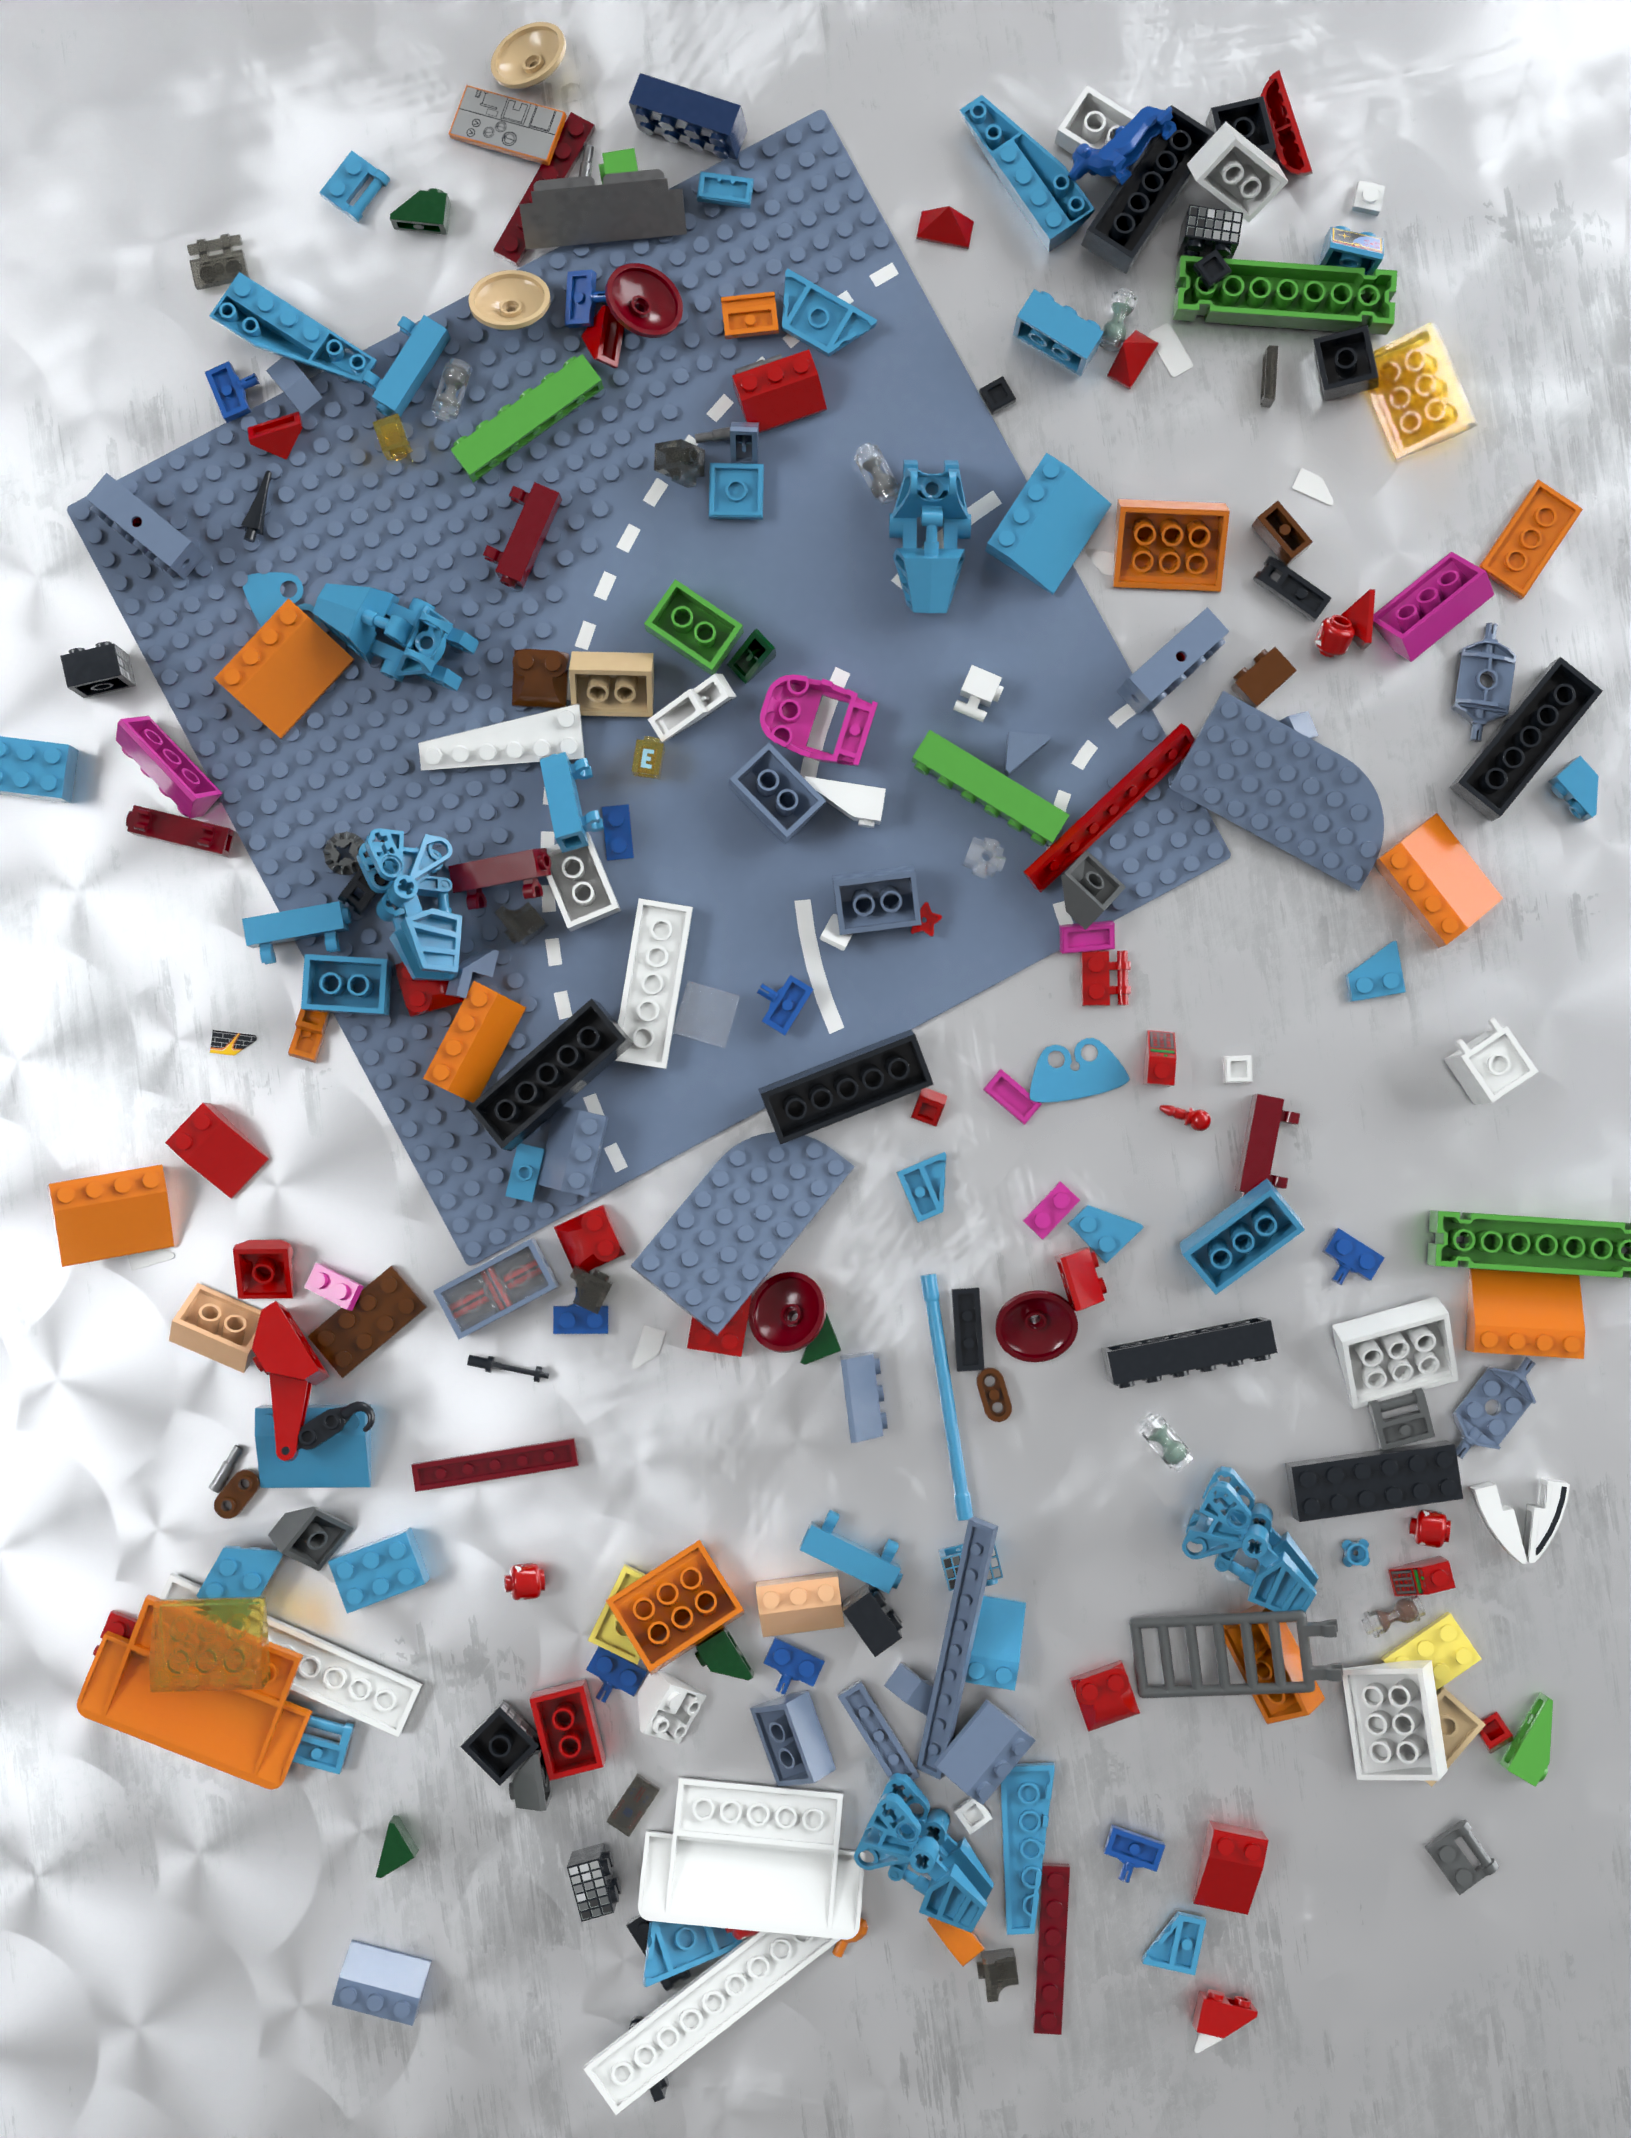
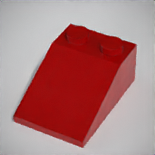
M202 1103L165 1142L188 1165L231 1199L269 1160L258 1147L211 1103Z
M1208 1821L1193 1899L1194 1904L1248 1915L1263 1871L1269 1841L1263 1831Z

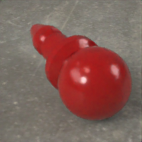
M1161 1105L1159 1107L1166 1115L1185 1120L1184 1125H1190L1196 1131H1204L1211 1124V1117L1205 1110L1199 1109L1194 1111L1190 1107L1186 1111L1178 1107L1175 1108L1172 1105Z

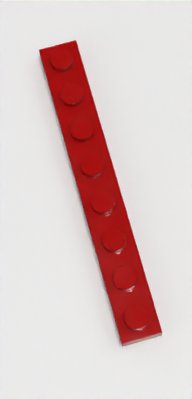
M1181 723L1024 871V874L1036 890L1041 893L1187 755L1195 740L1187 726Z

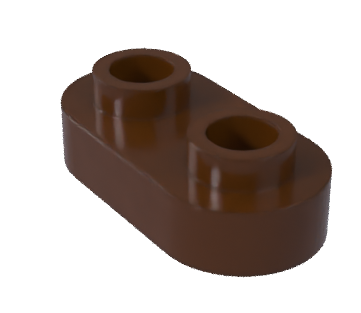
M987 1367L981 1370L976 1377L977 1388L987 1417L994 1422H1002L1010 1416L1012 1405L1003 1375L997 1369ZM988 1376H992L995 1379L994 1384L991 1386L985 1384V1378ZM999 1402L1002 1404L1000 1412L993 1411L992 1406L994 1403Z
M243 1469L237 1472L214 1501L215 1512L224 1519H231L240 1514L260 1489L259 1474L253 1469ZM242 1479L249 1481L248 1488L241 1486ZM225 1500L231 1502L232 1508L230 1510L224 1508Z

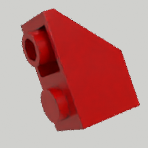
M1208 1989L1207 1993L1202 1991L1198 1993L1192 2025L1198 2033L1224 2039L1255 2019L1258 2011L1251 2004V2000L1245 1997L1235 1996L1234 1999L1224 1997L1222 1992Z

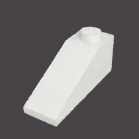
M804 777L827 803L851 820L858 821L859 826L874 828L875 824L880 825L885 788Z

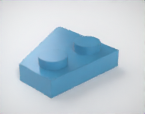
M1397 941L1390 942L1360 966L1345 975L1350 1002L1406 992Z
M945 1152L896 1172L918 1223L943 1212L947 1156Z
M1086 1205L1067 1223L1095 1251L1104 1263H1107L1144 1228L1139 1223Z
M1177 1912L1144 1953L1141 1960L1142 1963L1195 1975L1206 1926L1205 1917Z

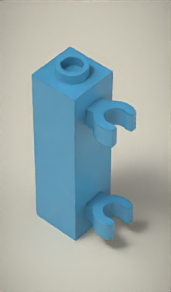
M423 315L418 325L407 317L402 316L397 325L400 327L401 332L410 336L383 380L369 370L362 379L366 382L365 385L375 390L372 398L377 405L376 409L387 417H390L392 414L400 419L451 339L445 327Z
M566 752L539 759L554 835L562 853L589 846L586 832L601 831L604 829V825L598 810L590 811L585 816L582 815L575 780H585L593 777L588 759L581 758L575 761L574 764H571Z
M338 901L244 918L242 922L246 945L251 948L260 947L261 962L266 965L276 963L273 945L324 935L327 952L341 951L337 933L349 931L348 924L352 923L349 907H345V904Z
M829 1510L822 1526L811 1521L800 1544V1551L888 1594L891 1588L897 1589L903 1574L900 1573V1564L892 1561L898 1550L899 1543L888 1539L882 1554L879 1555L833 1532L840 1514Z

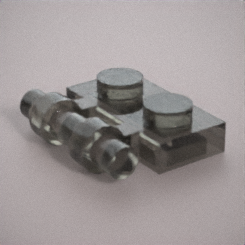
M227 233L220 235L218 239L206 241L204 238L197 240V243L187 245L190 256L199 254L200 257L189 260L194 285L197 290L232 283L239 272L250 278L245 253L242 249L233 251V247L243 245L240 234L230 236ZM223 249L222 254L209 256V252Z

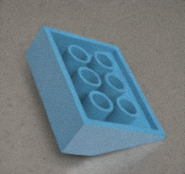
M1046 453L988 541L985 552L1053 595L1112 504L1070 467Z
M272 1405L256 1407L255 1443L260 1487H371V1429L367 1432L363 1431L368 1422L367 1415L362 1411L355 1413L341 1432L315 1449H300L293 1461L286 1462L279 1459L276 1455ZM308 1405L304 1425L328 1409L347 1405Z

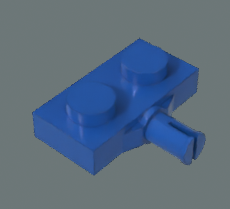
M592 269L569 271L567 274L565 325L568 328L593 327L596 303L606 302L605 291H596L597 273Z
M229 361L205 371L223 419L227 423L251 413L246 400L245 390L260 384L255 373L240 380Z
M792 975L789 976L784 986L777 992L764 985V983L760 988L766 992L761 989L757 992V994L771 1001L769 1010L762 1022L784 1036L814 990Z
M1339 1228L1335 1229L1322 1251L1333 1258L1340 1266L1331 1279L1339 1285H1342L1349 1272L1356 1273L1367 1281H1371L1385 1258Z
M575 1287V1303L568 1306H553V1334H608V1306H594L586 1303L587 1287H582V1297H580V1287Z
M775 1637L763 1663L776 1669L782 1675L775 1691L780 1692L781 1690V1694L786 1695L791 1680L802 1681L813 1687L825 1661Z
M598 1646L586 1668L587 1671L599 1677L603 1682L596 1698L600 1700L604 1691H606L601 1700L606 1703L613 1688L623 1690L634 1697L647 1674V1670L600 1646Z
M1111 1825L1103 1852L1106 1855L1118 1858L1124 1863L1118 1879L1129 1883L1134 1867H1144L1157 1872L1166 1845L1164 1842Z

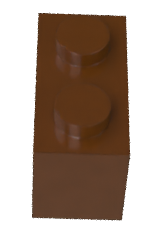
M1276 501L1259 515L1252 524L1253 529L1286 566L1305 552L1313 542L1279 501Z
M1276 647L1269 652L1266 649L1262 650L1253 659L1256 663L1249 670L1244 667L1233 677L1236 682L1231 686V689L1243 702L1254 708H1257L1297 671Z

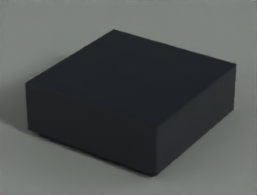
M1217 249L1193 266V269L1208 290L1232 272Z
M1003 376L979 390L992 415L1016 402V398Z

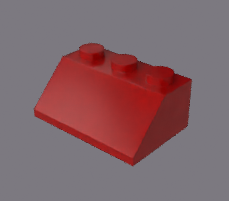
M809 349L732 375L733 387L745 421L758 422L759 433L827 410L819 375Z

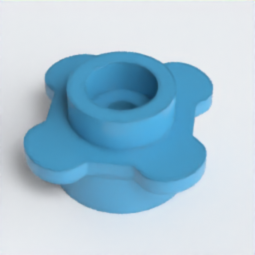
M1347 1539L1342 1542L1341 1547L1344 1549L1342 1562L1345 1566H1367L1369 1564L1370 1558L1367 1549L1369 1543L1365 1539L1354 1542ZM1355 1550L1358 1551V1554H1357V1555H1354V1554H1353V1552H1354Z

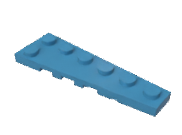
M1054 1762L1016 1764L1000 1784L1007 1935L1035 1934L1042 1863L1049 1820L1048 1814L1055 1771Z

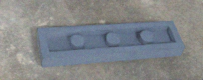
M859 1680L838 1694L839 1700L888 1778L895 1773L907 1774L912 1781L920 1776L918 1770L863 1682ZM896 1784L894 1786L896 1790L903 1787V1785L897 1786Z

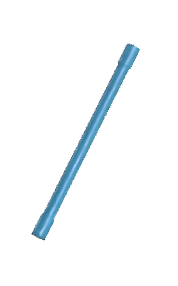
M927 1274L920 1276L923 1299L926 1303L955 1492L954 1501L957 1520L963 1521L973 1517V1510L967 1487L939 1304L940 1295L936 1274Z

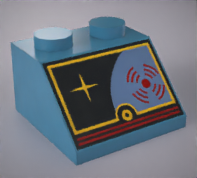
M1344 226L1330 227L1324 239L1319 265L1365 268V275H1372L1383 260V238L1376 237L1371 232H1353Z

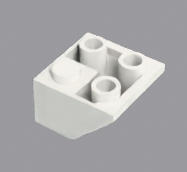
M660 1670L653 1675L649 1673L638 1692L640 1731L646 1735L680 1744L694 1717L700 1710L706 1695L669 1673Z

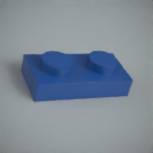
M629 804L602 807L607 861L634 858Z

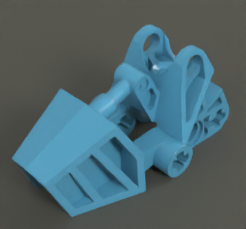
M903 460L902 484L894 511L889 513V538H902V548H896L893 559L906 604L913 613H947L964 563L965 549H957V539L971 538V514H968L958 460H944L943 473L939 474L921 472V470H918L917 460ZM917 517H920L921 526H926L924 549L917 548ZM943 526L944 545L943 549H939L937 527Z
M325 584L317 597L313 614L368 664H371L373 657L376 656L385 660L380 673L393 680L402 682L405 675L416 674L447 689L458 691L463 679L448 668L436 663L444 654L446 642L454 648L474 655L479 644L477 639L465 631L452 627L453 624L437 613L434 606L421 599L413 597L407 609L398 605L400 598L392 593L372 587ZM375 628L385 629L383 634L406 648L405 651L376 640L377 633Z
M382 828L372 830L365 839V843L359 848L356 857L371 890L376 893H385L377 904L376 912L383 921L393 922L395 931L389 939L413 980H453L458 975L462 915L452 913V908L449 907L448 892L452 888L450 879L433 876L439 872L443 863L452 855L451 844L445 838L425 834L418 847H403L404 831ZM375 837L378 840H384V842H375ZM436 843L444 845L447 854L442 857L440 852L432 849V846ZM366 851H367L368 854H369V857H366V858H365L364 854H365ZM378 873L380 877L388 880V885L379 886L376 884L374 875ZM417 895L437 897L438 908L422 911ZM388 903L389 906H393V905H394V906L396 907L395 910H394L393 907H387L386 904Z
M1224 1466L1218 1467L1204 1490L1202 1496L1204 1500L1199 1510H1194L1187 1525L1186 1535L1182 1543L1184 1554L1191 1559H1201L1217 1554L1214 1565L1218 1571L1225 1572L1228 1570L1238 1576L1240 1581L1250 1586L1247 1601L1272 1611L1301 1610L1306 1612L1317 1594L1314 1586L1319 1576L1287 1531L1280 1536L1272 1528L1273 1512L1271 1508L1263 1503L1254 1505L1255 1496L1234 1469ZM1220 1475H1222L1224 1478L1229 1476V1483L1225 1481H1219ZM1239 1495L1246 1496L1250 1504L1247 1506ZM1191 1541L1195 1544H1202L1203 1549L1200 1552H1191L1187 1547V1543ZM1239 1548H1242L1248 1557L1258 1560L1255 1571L1247 1566L1244 1568L1233 1561Z
M895 1773L889 1778L877 1807L870 1818L855 1851L854 1860L859 1867L865 1870L890 1866L888 1876L891 1880L900 1881L903 1879L913 1885L915 1890L925 1895L919 1913L972 1933L988 1903L986 1900L993 1889L994 1883L966 1838L964 1837L956 1842L947 1834L951 1823L948 1813L942 1809L930 1810V1802L907 1774ZM895 1784L897 1786L903 1785L904 1790H902L901 1788L896 1790L894 1788ZM918 1803L923 1807L924 1812L916 1814L912 1812L910 1805ZM865 1850L871 1852L874 1856V1861H863L860 1853ZM909 1862L911 1867L916 1872L928 1873V1875L931 1877V1881L925 1878L924 1876H918L917 1874L907 1869Z

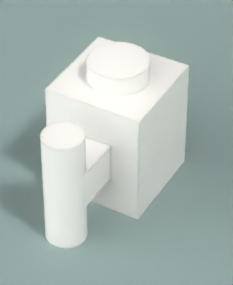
M972 665L960 692V695L968 698L969 701L966 704L957 700L953 710L983 722L987 712L978 709V705L980 703L990 707L992 700L998 702L1004 688L999 685L1002 677Z

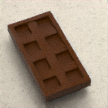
M392 1265L361 1291L353 1311L340 1308L307 1337L337 1373L344 1378L428 1306Z

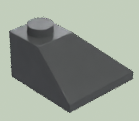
M1087 850L1061 876L1066 912L1085 930L1126 888Z
M313 1506L285 1513L268 1536L280 1553L320 1571L354 1528L352 1525Z
M541 1745L525 1760L512 1780L513 1782L509 1783L510 1799H515L516 1808L546 1811L551 1800V1785Z

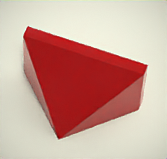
M950 206L922 211L916 239L969 249L974 221Z
M602 306L594 317V326L587 327L581 337L593 359L612 368H618L624 327L615 319L608 306Z
M1135 330L1123 342L1107 377L1130 390L1159 343Z
M299 411L248 427L250 444L287 460L302 430Z
M1375 589L1368 590L1340 615L1351 621V626L1355 630L1353 641L1360 649H1366L1372 643Z

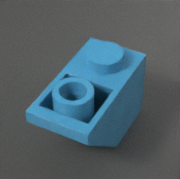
M1579 756L1571 760L1548 782L1552 785L1551 790L1553 793L1570 805L1569 810L1576 818L1586 821L1596 815L1599 776Z

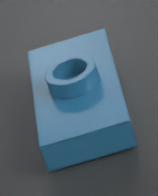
M700 171L697 201L750 209L754 179Z
M521 1143L517 1146L505 1196L533 1202L545 1149Z

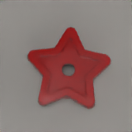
M925 902L920 908L922 925L912 926L911 934L925 932L930 937H933L934 925L942 919V916L933 913L929 903ZM922 918H926L927 921L923 923Z

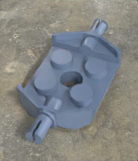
M1486 623L1483 641L1466 646L1459 651L1461 661L1455 703L1451 709L1471 722L1470 741L1475 742L1482 741L1483 726L1486 723L1505 717L1509 713L1516 655L1510 648L1498 643L1496 639L1498 624ZM1481 674H1489L1492 677L1493 684L1491 687H1484L1481 684Z
M1526 1357L1518 1369H1513L1512 1371L1488 1367L1453 1413L1455 1424L1462 1435L1460 1438L1463 1439L1456 1447L1458 1457L1463 1459L1465 1454L1474 1445L1500 1450L1499 1444L1530 1404L1536 1403L1526 1380L1527 1374L1536 1365L1535 1362ZM1494 1399L1498 1403V1410L1496 1413L1489 1415L1485 1410V1405L1489 1400Z

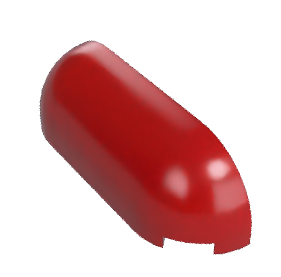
M1278 70L1269 77L1260 96L1264 97L1276 144V152L1282 166L1290 173L1299 176L1313 174L1280 70Z

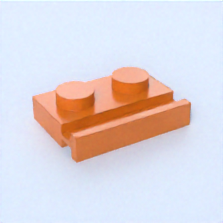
M775 292L721 297L725 339L779 334Z

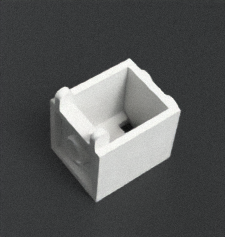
M1494 1017L1488 1020L1492 1029H1488L1468 1044L1460 1039L1456 1042L1459 1050L1444 1059L1474 1105L1493 1103L1538 1072L1508 1026L1501 1027Z

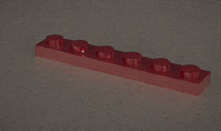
M572 112L570 113L562 129L550 165L541 164L519 204L533 203L531 191H534L536 181L569 177L585 145H587L595 131L593 123ZM519 205L493 249L494 255L517 267L527 251Z
M575 1438L413 1463L411 1467L415 1492L575 1467L579 1466L576 1440Z
M1042 1863L1033 2032L1038 2034H1062L1070 1878L1069 1864Z

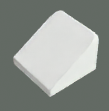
M833 914L820 939L843 951L853 934L840 935L838 918L836 914Z

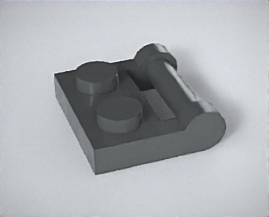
M1422 1388L1414 1389L1410 1394L1388 1400L1368 1402V1409L1372 1416L1379 1448L1382 1451L1435 1437L1426 1397ZM1415 1403L1417 1405V1411L1383 1420L1382 1412Z
M1467 1820L1458 1822L1425 1846L1428 1853L1459 1895L1499 1869L1495 1859L1488 1856L1471 1832L1472 1827ZM1457 1838H1463L1481 1865L1474 1869L1454 1841Z

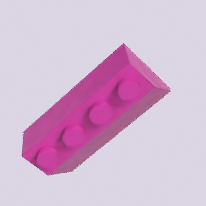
M1450 552L1378 610L1373 617V626L1396 653L1412 662L1495 595L1487 572L1454 552Z
M150 716L119 720L116 741L122 747L123 753L137 762L142 773L155 781L159 786L160 792L173 800L181 814L190 819L204 816L223 793Z

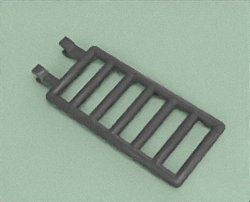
M1297 1610L1132 1618L1129 1621L1138 1695L1141 1698L1311 1693L1315 1690V1680L1342 1681V1663L1313 1666L1309 1638L1314 1636L1337 1637V1619L1307 1622L1306 1613ZM1296 1622L1303 1681L1286 1682L1279 1623ZM1268 1623L1275 1682L1258 1683L1251 1624ZM1240 1624L1247 1683H1230L1223 1625ZM1196 1626L1213 1627L1219 1684L1203 1685ZM1168 1627H1185L1192 1685L1175 1686ZM1157 1628L1164 1686L1148 1687L1141 1629Z

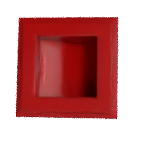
M928 1088L921 1089L911 1118L936 1127L944 1109L947 1096Z
M1497 1712L1482 1720L1486 1725L1478 1735L1490 1754L1514 1740L1513 1734Z

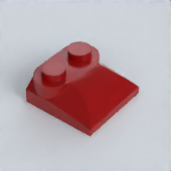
M403 962L395 964L398 981L410 1017L463 1002V998L445 995L449 981L413 980Z
M604 1205L554 1227L576 1277L626 1254Z
M247 1240L234 1246L233 1257L238 1299L293 1298L291 1261L293 1248L288 1242L284 1240Z
M1121 1660L1069 1678L1088 1732L1140 1714L1129 1678Z

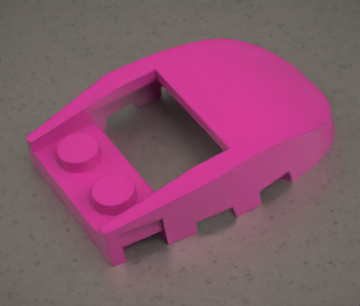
M785 675L775 680L769 687L761 709L760 723L763 732L770 740L795 753L820 762L859 766L878 703L873 701L871 704L857 697L858 693L849 689L846 690L826 679L816 680L802 675ZM822 696L849 704L833 754L806 746Z

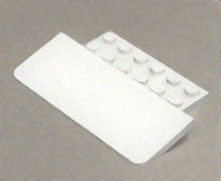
M679 1777L673 1833L646 1830L638 1898L639 1914L645 1920L843 1940L855 1937L860 1928L864 1869L859 1867L854 1860L855 1850L839 1849L843 1793ZM865 1851L860 1853L863 1861H865Z

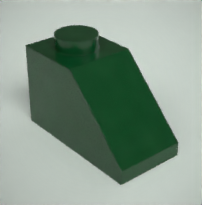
M436 188L428 189V191H418L390 213V221L393 228L396 230L447 235L451 207L448 194Z
M724 1627L696 1646L698 1650L695 1652L696 1658L702 1667L707 1665L710 1672L748 1681L753 1678L754 1671L727 1627Z

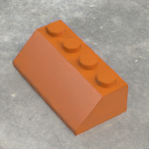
M473 981L467 997L463 1000L423 1079L472 1103L475 1102L482 1095L526 1007Z
M1254 1605L1240 1613L1274 1611L1260 1605ZM1286 1622L1279 1623L1286 1682L1303 1681L1299 1647ZM1268 1623L1251 1624L1258 1683L1275 1682ZM1240 1624L1223 1625L1226 1645L1247 1683ZM1316 1680L1315 1690L1311 1693L1252 1695L1267 1724L1310 1715L1325 1700Z

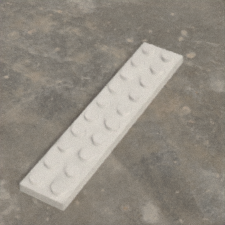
M174 1573L170 1574L160 1599L211 1618L197 1597L201 1585ZM253 1609L241 1631L303 1654L291 1690L396 1737L400 1736L423 1684Z
M759 1932L752 1937H748L584 2064L583 2070L615 2115H617L840 1939Z

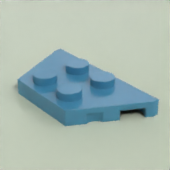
M787 268L785 271L782 331L829 357L876 326L877 319Z
M226 1545L197 1594V1597L211 1618L242 1630L284 1554L280 1553L278 1549L266 1550L261 1549V1547L241 1548L240 1546Z
M650 1921L643 1985L644 1987L651 1986L728 1953L743 1941L735 1939L732 1932L727 1934L725 1928Z

